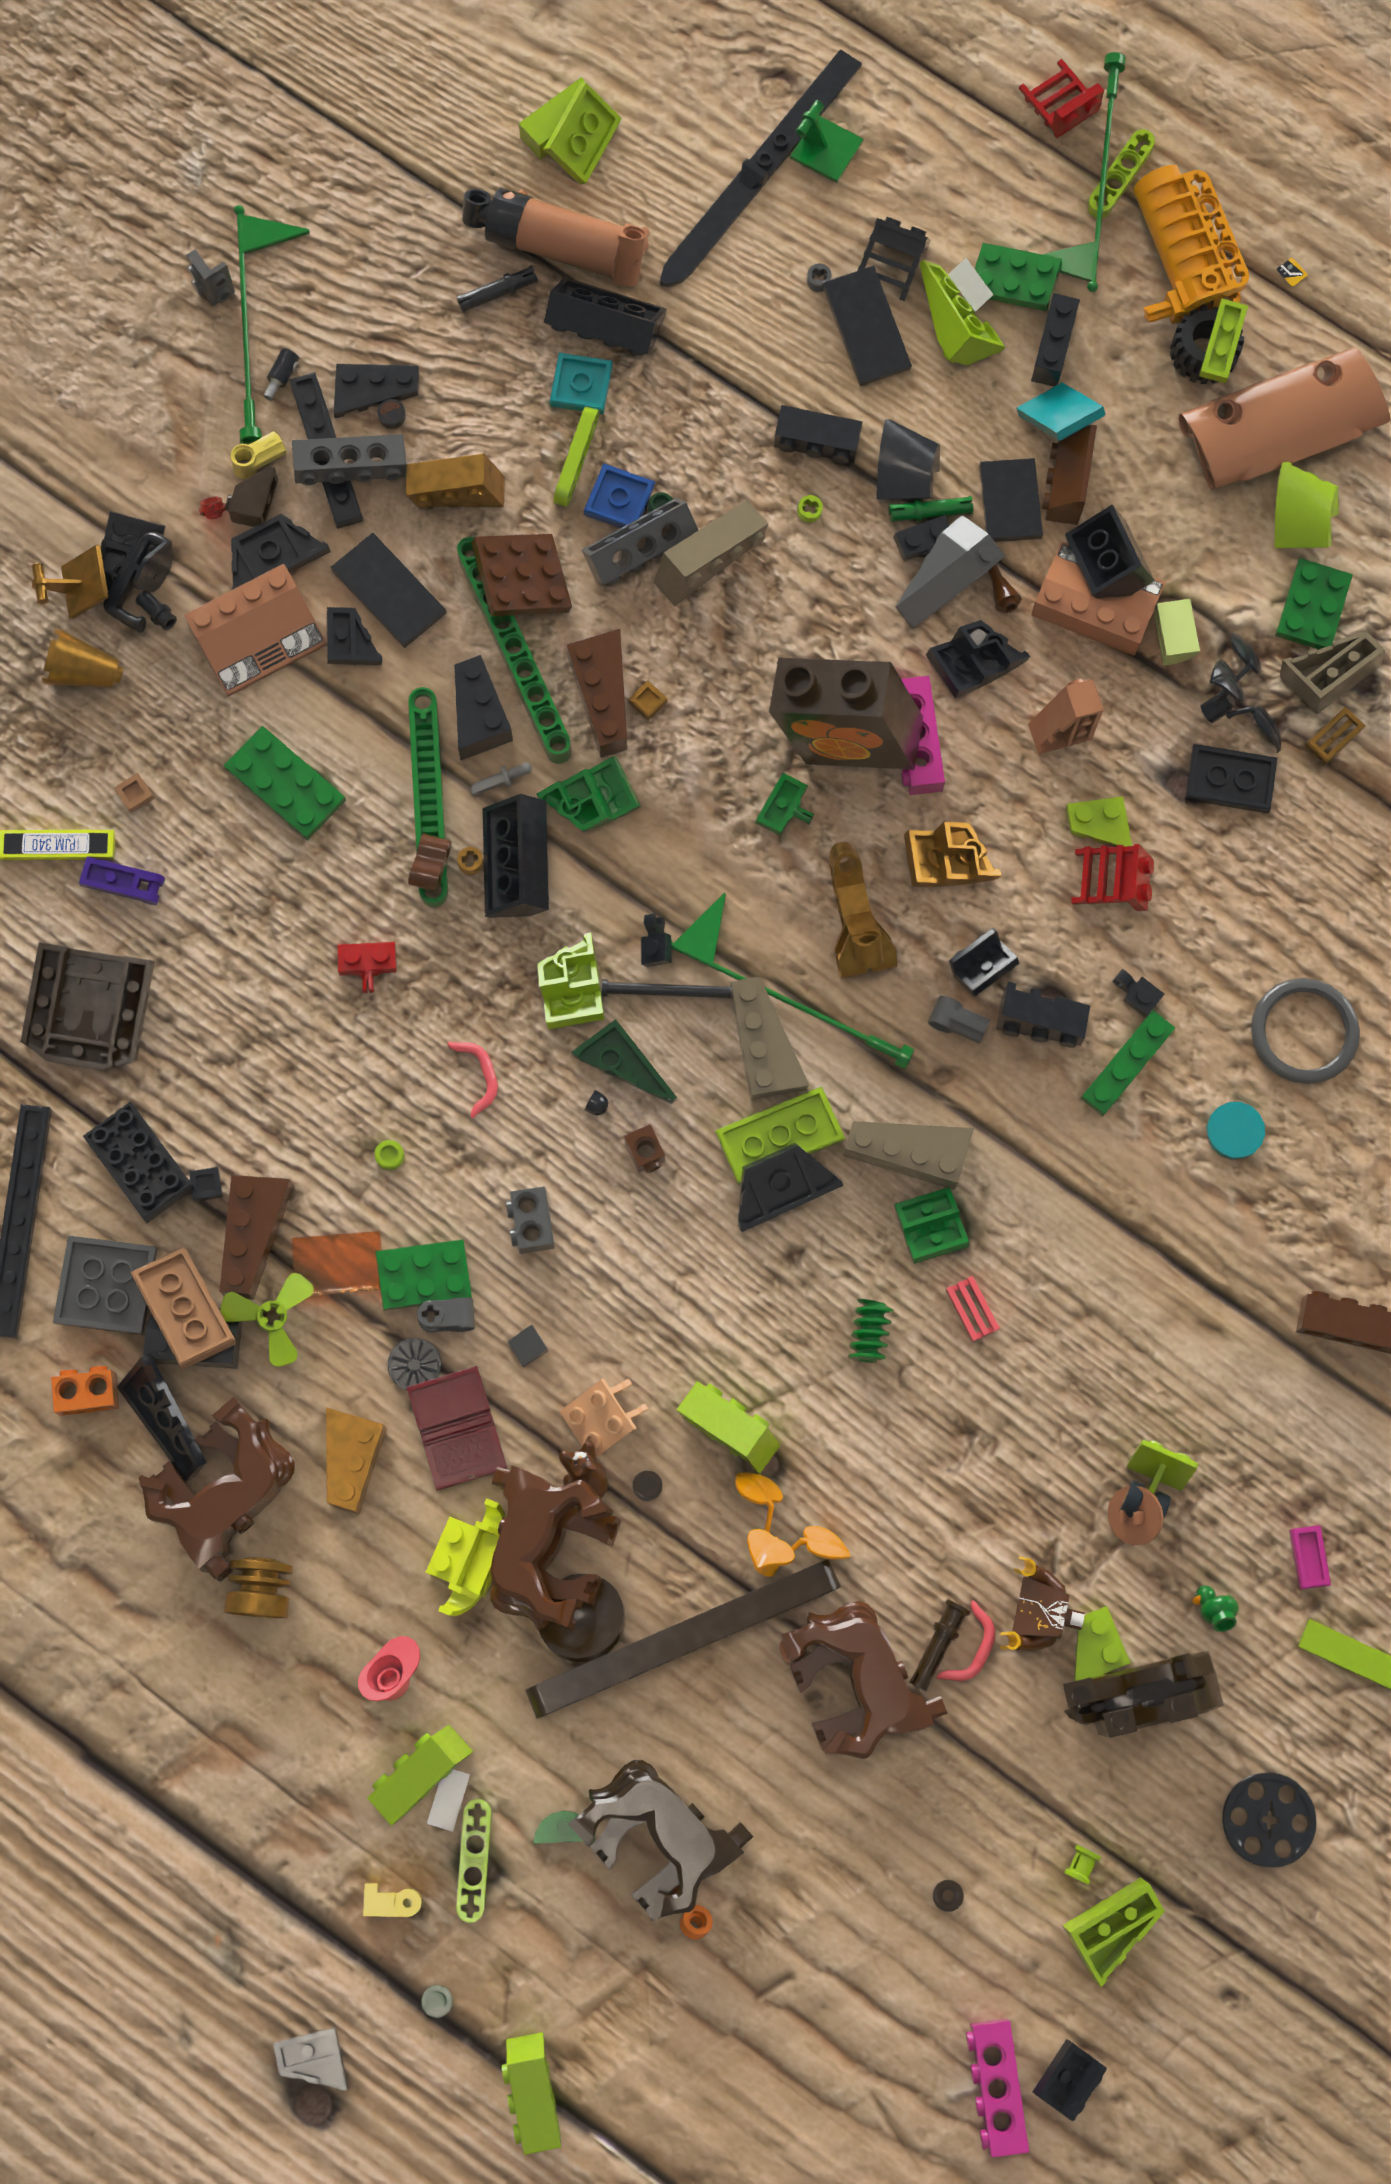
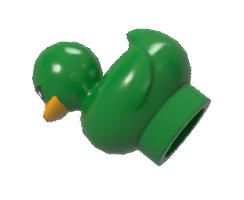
M1207 1585L1201 1586L1196 1590L1195 1598L1192 1602L1195 1605H1202L1200 1614L1206 1623L1212 1625L1217 1632H1225L1236 1626L1237 1620L1235 1617L1238 1614L1239 1605L1234 1597L1231 1595L1216 1597L1214 1589Z

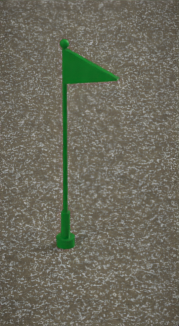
M1119 52L1108 53L1104 59V70L1108 72L1106 97L1109 100L1094 242L1042 254L1062 258L1059 273L1088 281L1087 289L1090 292H1095L1098 289L1096 275L1114 99L1117 98L1119 73L1125 70L1126 64L1125 55Z
M236 205L234 213L237 215L246 389V399L243 401L245 427L239 430L240 443L249 445L262 438V431L256 427L255 402L251 398L244 254L310 234V229L243 215L245 212L244 207Z
M723 893L674 943L671 940V949L736 980L747 979L714 963L726 893ZM765 987L768 995L866 1041V1045L895 1058L894 1065L904 1070L908 1066L915 1051L914 1048L904 1044L901 1049L871 1034L867 1036Z

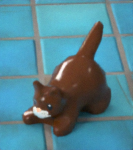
M587 1441L576 1452L562 1451L559 1454V1460L568 1472L563 1478V1485L582 1480L590 1484L602 1499L608 1489V1480L604 1466L596 1461L594 1443Z

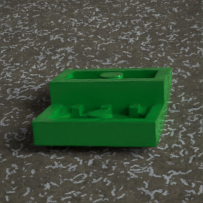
M950 1187L894 1204L898 1221L914 1264L969 1247V1239L959 1217V1209Z

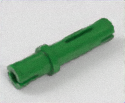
M972 496L924 502L916 499L913 500V503L889 504V519L891 523L904 520L921 522L923 518L973 514L974 506L973 503H970L973 501Z

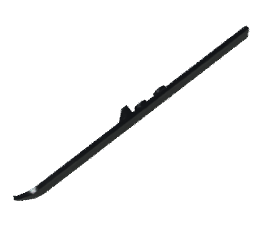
M841 49L837 52L750 160L747 158L744 160L741 171L672 253L663 267L659 281L661 286L668 287L682 283L694 272L798 145L802 137L796 134V129L803 121L802 116L804 112L809 111L814 101L818 100L824 104V109L819 114L821 116L861 68L862 63Z

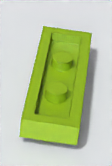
M1221 299L1199 374L1200 377L1226 384L1248 305Z

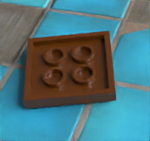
M552 534L474 537L472 546L491 616L569 613L572 604Z

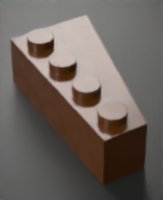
M620 629L566 644L567 657L600 758L628 750Z
M231 1175L219 1290L223 1296L229 1292H235L246 1299L255 1298L267 1264V1258L276 1239L277 1230L281 1220H283L287 1202L294 1189L291 1179Z

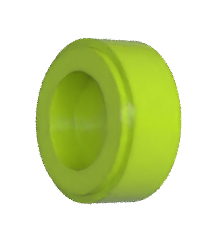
M383 1141L375 1149V1160L384 1170H395L404 1162L405 1154L403 1148L396 1141Z

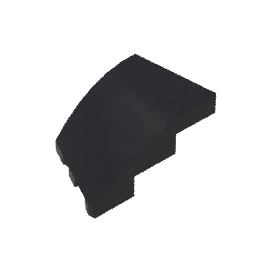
M885 419L879 452L876 499H933V473L940 472V444L891 419Z
M110 511L105 536L101 542L107 591L110 590L133 543L149 532H156L164 536L166 525ZM152 544L146 556L150 552H152L157 546Z
M982 620L959 627L951 641L931 647L926 653L927 658L954 698L995 681L1030 658L1028 652L1023 651L1021 653L1008 644L1009 639L1002 634L996 633L992 627Z

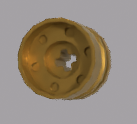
M260 1557L230 1560L229 1568L242 1571V1575H228V1581L240 1584L241 1588L240 1591L226 1592L224 1613L287 1619L290 1598L276 1593L277 1588L290 1587L292 1581L278 1579V1575L292 1574L293 1566L284 1564L276 1559Z

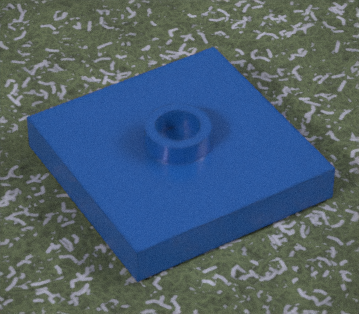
M603 463L583 511L584 515L622 528L643 516L648 500L655 488V481Z

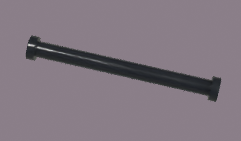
M602 979V996L606 997L608 994L732 998L730 987L617 983L608 982V979Z

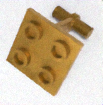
M94 545L62 565L63 579L45 578L43 564L35 563L31 565L34 578L31 584L32 588L36 591L37 604L49 603L47 590L63 593L66 596L69 618H76L108 598L101 547L99 545Z

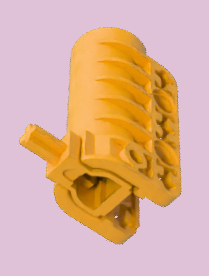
M1167 165L1155 169L1142 177L1134 186L1133 192L1173 288L1166 293L1163 302L1143 308L1145 320L1151 323L1169 317L1171 324L1181 323L1182 318L1186 314L1189 316L1191 310L1197 309L1199 312L1201 307L1205 306L1208 307V310H1212L1213 307L1219 308L1220 301L1224 297L1233 298V302L1240 303V291L1248 283L1249 272L1208 174L1201 170L1180 174L1177 165ZM1195 179L1198 183H1202V195L1198 196L1200 191L1197 185H1192ZM1204 203L1211 204L1214 211L1208 213ZM1214 218H1215L1214 224H1215L1216 229H1217V230H1221V229H1222L1221 234H1220V239H1221L1222 242L1219 241L1218 235H1217V233H1216V231H1215V228H1214V226H1213V223H1212V221H1211V220H1213ZM1224 250L1230 251L1233 259L1227 260ZM1234 265V273L1236 277H1241L1240 283H1237L1233 275L1231 267Z

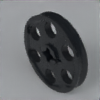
M1258 1773L1241 1780L1228 1794L1222 1813L1224 1833L1233 1850L1246 1861L1258 1866L1275 1868L1297 1861L1309 1849L1316 1832V1812L1309 1795L1296 1781L1277 1773ZM1253 1782L1260 1783L1264 1789V1794L1259 1800H1253L1248 1795V1787ZM1285 1785L1291 1787L1294 1791V1798L1288 1804L1283 1803L1278 1797L1279 1789ZM1237 1807L1244 1809L1247 1814L1246 1822L1241 1826L1235 1825L1231 1820V1812ZM1268 1811H1271L1272 1817L1277 1818L1276 1824H1271L1270 1829H1267V1823L1262 1822V1816H1267ZM1297 1814L1305 1816L1308 1822L1306 1830L1300 1833L1292 1827V1819ZM1250 1836L1256 1837L1260 1842V1850L1254 1855L1249 1854L1244 1848L1245 1840ZM1279 1840H1286L1290 1844L1291 1852L1286 1858H1280L1275 1852V1845Z

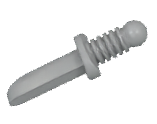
M524 763L521 766H516V768H511V770L508 769V771L506 766L500 767L501 773L472 785V795H477L505 783L507 787L511 786V779H516V777L518 778L531 772V764Z

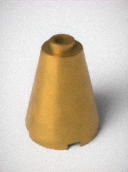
M55 629L54 634L59 635L57 641L51 639L44 666V671L49 672L48 679L42 677L43 684L113 688L114 683L120 684L124 667L119 666L120 660L61 629Z

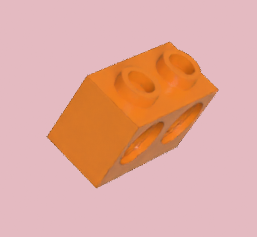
M107 1366L91 1367L87 1373H78V1370H63L59 1372L60 1376L51 1377L54 1413L59 1416L119 1409L117 1375L114 1371L108 1370ZM99 1381H105L107 1384L106 1391L101 1395H94L93 1388L95 1384ZM72 1384L76 1385L77 1392L75 1396L71 1399H65V1388Z

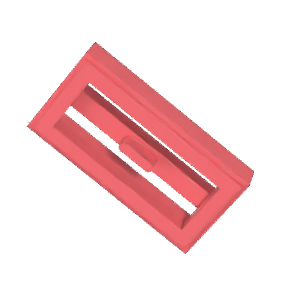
M973 1276L946 1288V1292L972 1342L999 1330L1000 1327ZM966 1286H970L990 1325L989 1328H986ZM960 1290L980 1329L978 1333L975 1332L955 1293Z

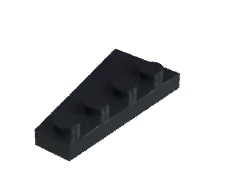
M148 1353L137 1361L117 1388L186 1482L195 1477L207 1462L151 1353Z

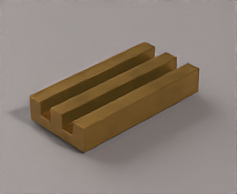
M1345 706L1305 747L1308 750L1311 749L1314 752L1313 755L1316 758L1320 757L1322 759L1321 762L1327 765L1366 725ZM1346 716L1348 720L1319 747L1316 743ZM1352 724L1357 726L1328 754L1324 752Z

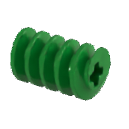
M857 1299L864 1306L857 1307L855 1312L863 1318L855 1319L853 1322L860 1330H854L851 1335L859 1341L850 1343V1349L857 1353L849 1354L848 1358L858 1362L877 1363V1360L886 1359V1356L878 1352V1350L888 1347V1344L881 1341L880 1338L890 1335V1332L882 1329V1326L892 1323L891 1320L884 1317V1314L892 1313L894 1309L879 1301Z

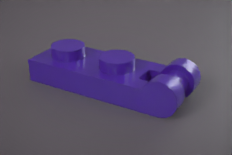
M86 857L79 884L81 887L139 900L150 905H157L160 897L157 894L159 888L163 887L165 877L157 873ZM141 881L149 883L147 891L139 889Z

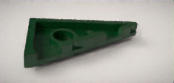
M616 1019L571 1051L574 1058L670 1104L677 1101V1096Z

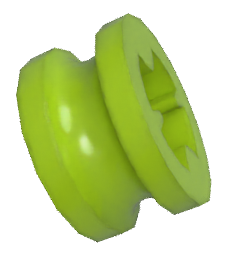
M814 495L804 496L797 507L798 517L806 523L817 521L822 514L823 504ZM806 504L810 507H816L815 514H812L810 511L805 513Z

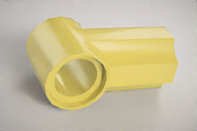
M272 432L249 445L240 444L235 446L231 451L234 474L241 479H248L255 475L259 468L286 455V449L279 435ZM244 459L249 460L246 464L238 463Z

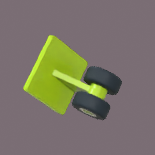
M1142 1440L1129 1459L1127 1468L1151 1478L1147 1489L1154 1494L1159 1482L1182 1491L1197 1470L1199 1464L1185 1454L1174 1453L1163 1448L1158 1442ZM1137 1481L1130 1483L1129 1486L1131 1487L1120 1510H1125L1130 1518H1132L1133 1512H1137L1143 1499V1493L1138 1487L1146 1488L1144 1484ZM1157 1492L1155 1496L1162 1506L1165 1518L1171 1497L1162 1492Z

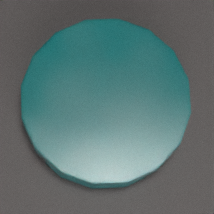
M1228 1102L1219 1106L1210 1115L1206 1125L1208 1142L1211 1148L1222 1157L1230 1160L1247 1158L1253 1155L1262 1145L1265 1137V1123L1260 1113L1251 1105L1243 1102Z

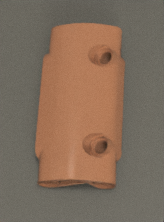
M1356 347L1213 399L1207 404L1180 413L1178 419L1183 434L1186 437H1193L1208 486L1211 490H1216L1236 481H1246L1279 469L1282 462L1294 463L1359 438L1363 435V432L1389 423L1390 413L1382 389L1370 365ZM1320 366L1324 370V377L1322 378V380H1320L1317 375V371ZM1221 404L1225 408L1223 418L1219 417L1217 411Z

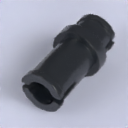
M142 591L136 597V604L151 616L150 619L155 625H160L163 630H169L174 626L177 617L171 613V608L167 604L160 603L148 591Z

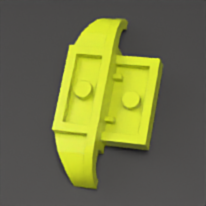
M486 1498L484 1502L486 1506L484 1519L482 1522L476 1521L475 1526L449 1516L425 1572L450 1583L448 1589L452 1590L451 1596L446 1604L440 1605L439 1612L449 1616H458L474 1607L482 1597L485 1598L492 1582L490 1571L492 1558L500 1536L498 1535V1527L502 1518H506L505 1512L498 1502Z

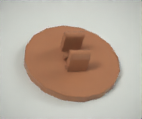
M1131 1486L1123 1487L1115 1492L1109 1501L1107 1512L1109 1524L1115 1535L1123 1542L1134 1546L1145 1545L1156 1539L1162 1530L1164 1520L1162 1506L1151 1491L1144 1487H1138L1143 1493V1499L1137 1512H1133V1516L1130 1518L1125 1510H1120Z

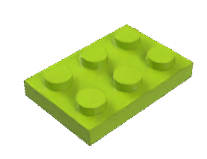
M586 82L581 83L545 145L544 150L580 185L586 184L622 118Z

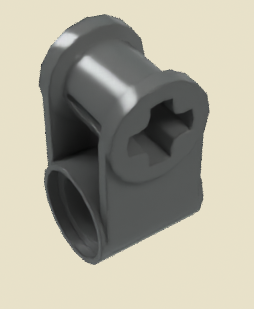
M472 1298L426 1301L418 1308V1322L420 1327L426 1332H465L475 1329ZM428 1311H434L436 1316L434 1317V1322H428L426 1318Z

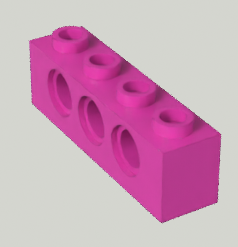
M930 676L901 679L923 715L921 734L924 738L919 740L917 758L924 759L927 762V765L923 767L915 765V770L902 769L903 786H908L909 795L943 792L945 778Z
M1000 2019L970 2023L971 2031L966 2032L968 2051H974L976 2064H971V2075L973 2084H979L980 2097H975L978 2117L983 2116L985 2129L980 2130L982 2149H988V2154L991 2157L1028 2153L1029 2146L1010 2020ZM991 2046L997 2047L999 2059L993 2064L986 2063L983 2057L984 2051ZM995 2079H1000L1004 2083V2091L999 2096H991L988 2091L990 2082ZM999 2112H1005L1009 2116L1008 2125L1003 2129H997L993 2125V2118Z

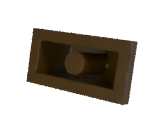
M268 467L235 485L233 495H229L226 501V511L229 512L233 523L255 527L267 521L278 483V476L274 467Z

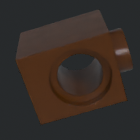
M651 1124L624 1135L625 1145L638 1173L644 1170L646 1173H651L662 1167L661 1163L665 1162V1154ZM643 1145H649L654 1149V1153L649 1157H642L637 1151Z

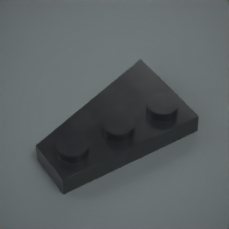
M336 364L334 418L344 417L345 413L356 410L358 412L369 410L368 407L381 404L388 399L401 401L418 396L419 366Z

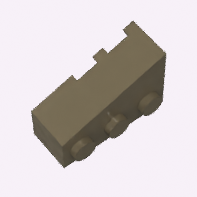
M1363 631L1332 642L1331 646L1320 650L1315 648L1307 651V654L1282 660L1279 677L1318 714L1381 666L1385 649L1367 631Z

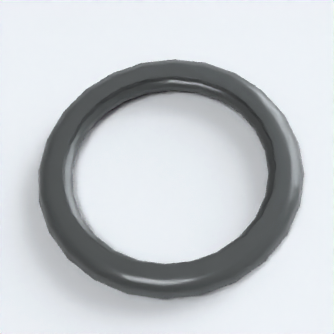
M1298 978L1279 983L1263 995L1257 1003L1252 1016L1251 1034L1253 1045L1259 1057L1270 1070L1292 1082L1311 1084L1334 1078L1347 1068L1359 1046L1360 1028L1358 1017L1351 1003L1341 992L1319 980ZM1309 992L1325 997L1335 1005L1344 1020L1346 1034L1341 1052L1329 1064L1318 1069H1297L1285 1064L1273 1053L1267 1042L1265 1027L1270 1010L1276 1002L1292 993Z

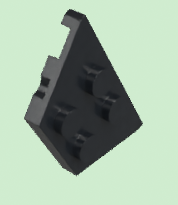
M279 514L231 539L232 590L282 564L286 566L290 573L330 553V548L327 543L318 541L310 535V532L301 526H295L290 519Z
M793 1143L742 1167L738 1228L741 1232H744L844 1185L837 1176L798 1144Z

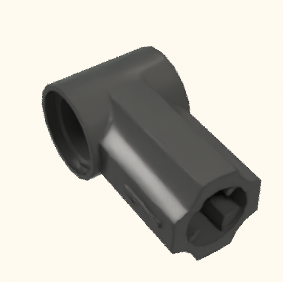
M939 996L928 1020V1024L941 1032H953L980 1044L990 1022L989 1019L964 1009L961 1003L947 996Z

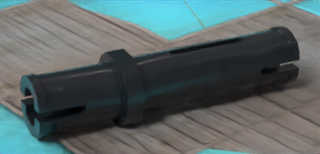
M531 265L513 274L506 273L503 275V278L460 296L458 295L456 298L461 306L462 313L469 309L506 294L514 295L516 290L533 283H538V279Z

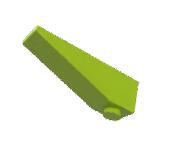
M922 260L919 265L937 340L944 350V357L951 363L957 362L970 365L1003 351L1005 346L988 321L982 323L978 319L968 301L958 295L959 289L940 265Z

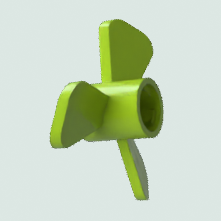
M292 1273L287 1277L275 1301H267L259 1306L235 1292H229L223 1297L220 1312L225 1322L255 1321L261 1330L268 1332L269 1361L273 1366L280 1367L293 1363L298 1357L296 1348L282 1328L287 1320V1310L313 1294L314 1288L301 1274ZM276 1310V1313L280 1314L279 1320H275L273 1325L267 1324L268 1319L263 1317L264 1311Z

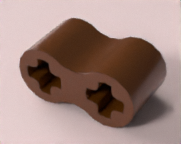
M422 834L416 857L409 873L408 885L437 892L450 855L452 842Z

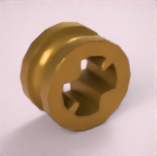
M475 847L463 848L457 857L459 869L466 875H475L483 868L482 853ZM469 855H473L474 860L478 858V861H475L472 867H468L467 862L463 864V861H466Z

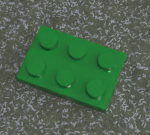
M982 243L975 270L993 293L989 300L1048 311L1062 265V258Z
M1299 558L1275 636L1318 650L1331 646L1353 574Z
M464 1240L375 1251L383 1311L416 1307L426 1301L472 1298Z

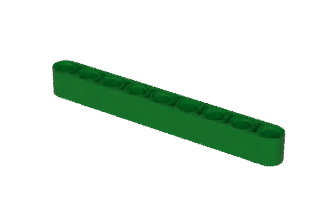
M465 537L457 545L459 563L548 759L556 764L565 763L571 757L570 737L514 615L491 616L489 606L486 604L487 599L482 581L475 580L480 575L476 557L464 556L466 552L474 551L472 546L474 537ZM502 622L510 624L506 629H499L496 626ZM513 646L521 648L519 652L514 654L507 651ZM524 670L530 671L532 673L529 677L526 678L518 676V674ZM536 694L543 697L539 702L529 700L531 696ZM544 719L554 721L553 725L548 727L542 726L540 723ZM557 743L565 745L562 751L551 749Z

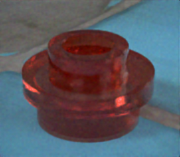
M213 496L200 501L199 514L206 516L207 519L220 518L223 515L222 513L226 511V503L222 501L221 497Z

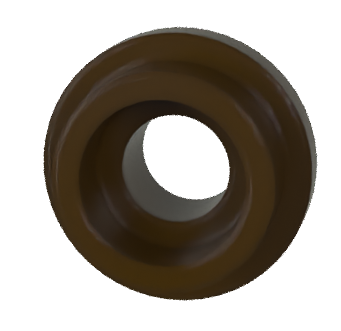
M943 1880L935 1886L933 1901L939 1909L952 1912L957 1910L963 1903L964 1893L957 1882ZM947 1889L951 1890L954 1895L953 1899L949 1902L944 1901L942 1898L943 1892Z

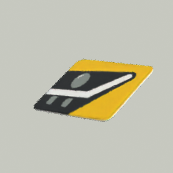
M1290 258L1277 268L1280 275L1291 286H1295L1308 275L1293 258Z

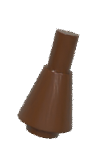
M995 564L988 570L993 582L995 608L999 612L1009 613L1017 609L1022 598L1002 576L998 565Z

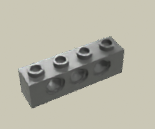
M403 434L292 440L295 484L314 485L317 482L339 484L350 480L369 482L373 479L384 478L393 481L406 477L407 464ZM381 458L383 461L374 462L371 459ZM352 459L355 462L352 464H347L344 462V460ZM317 461H325V462H327V464H326V465H318V464H316V462H317Z
M677 497L582 549V553L594 579L603 585H609L617 582L621 578L620 575L642 568L645 565L644 562L651 558L662 557L663 553L669 548L677 545L699 530L687 503ZM669 524V532L665 536H662V528L665 525ZM645 537L646 543L644 547L637 549L638 541ZM622 551L621 559L614 563V554Z

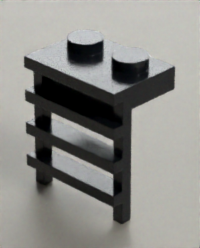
M886 217L885 221L877 218L858 270L866 268L868 260L871 258L908 272L905 283L877 273L879 280L902 288L899 299L905 301L924 250H928L931 240L926 237L927 232L913 226L910 230L900 227L902 222L890 217ZM875 242L915 257L912 266L909 267L872 253Z

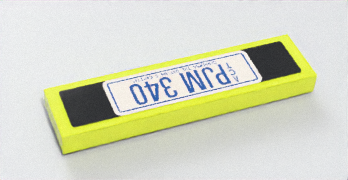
M0 830V860H86V857L114 860V830Z

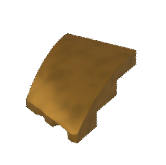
M943 822L935 831L908 830L904 834L912 887L965 885L996 880L1001 877L1000 870H995L987 858L986 854L988 851L977 839V834L970 823Z

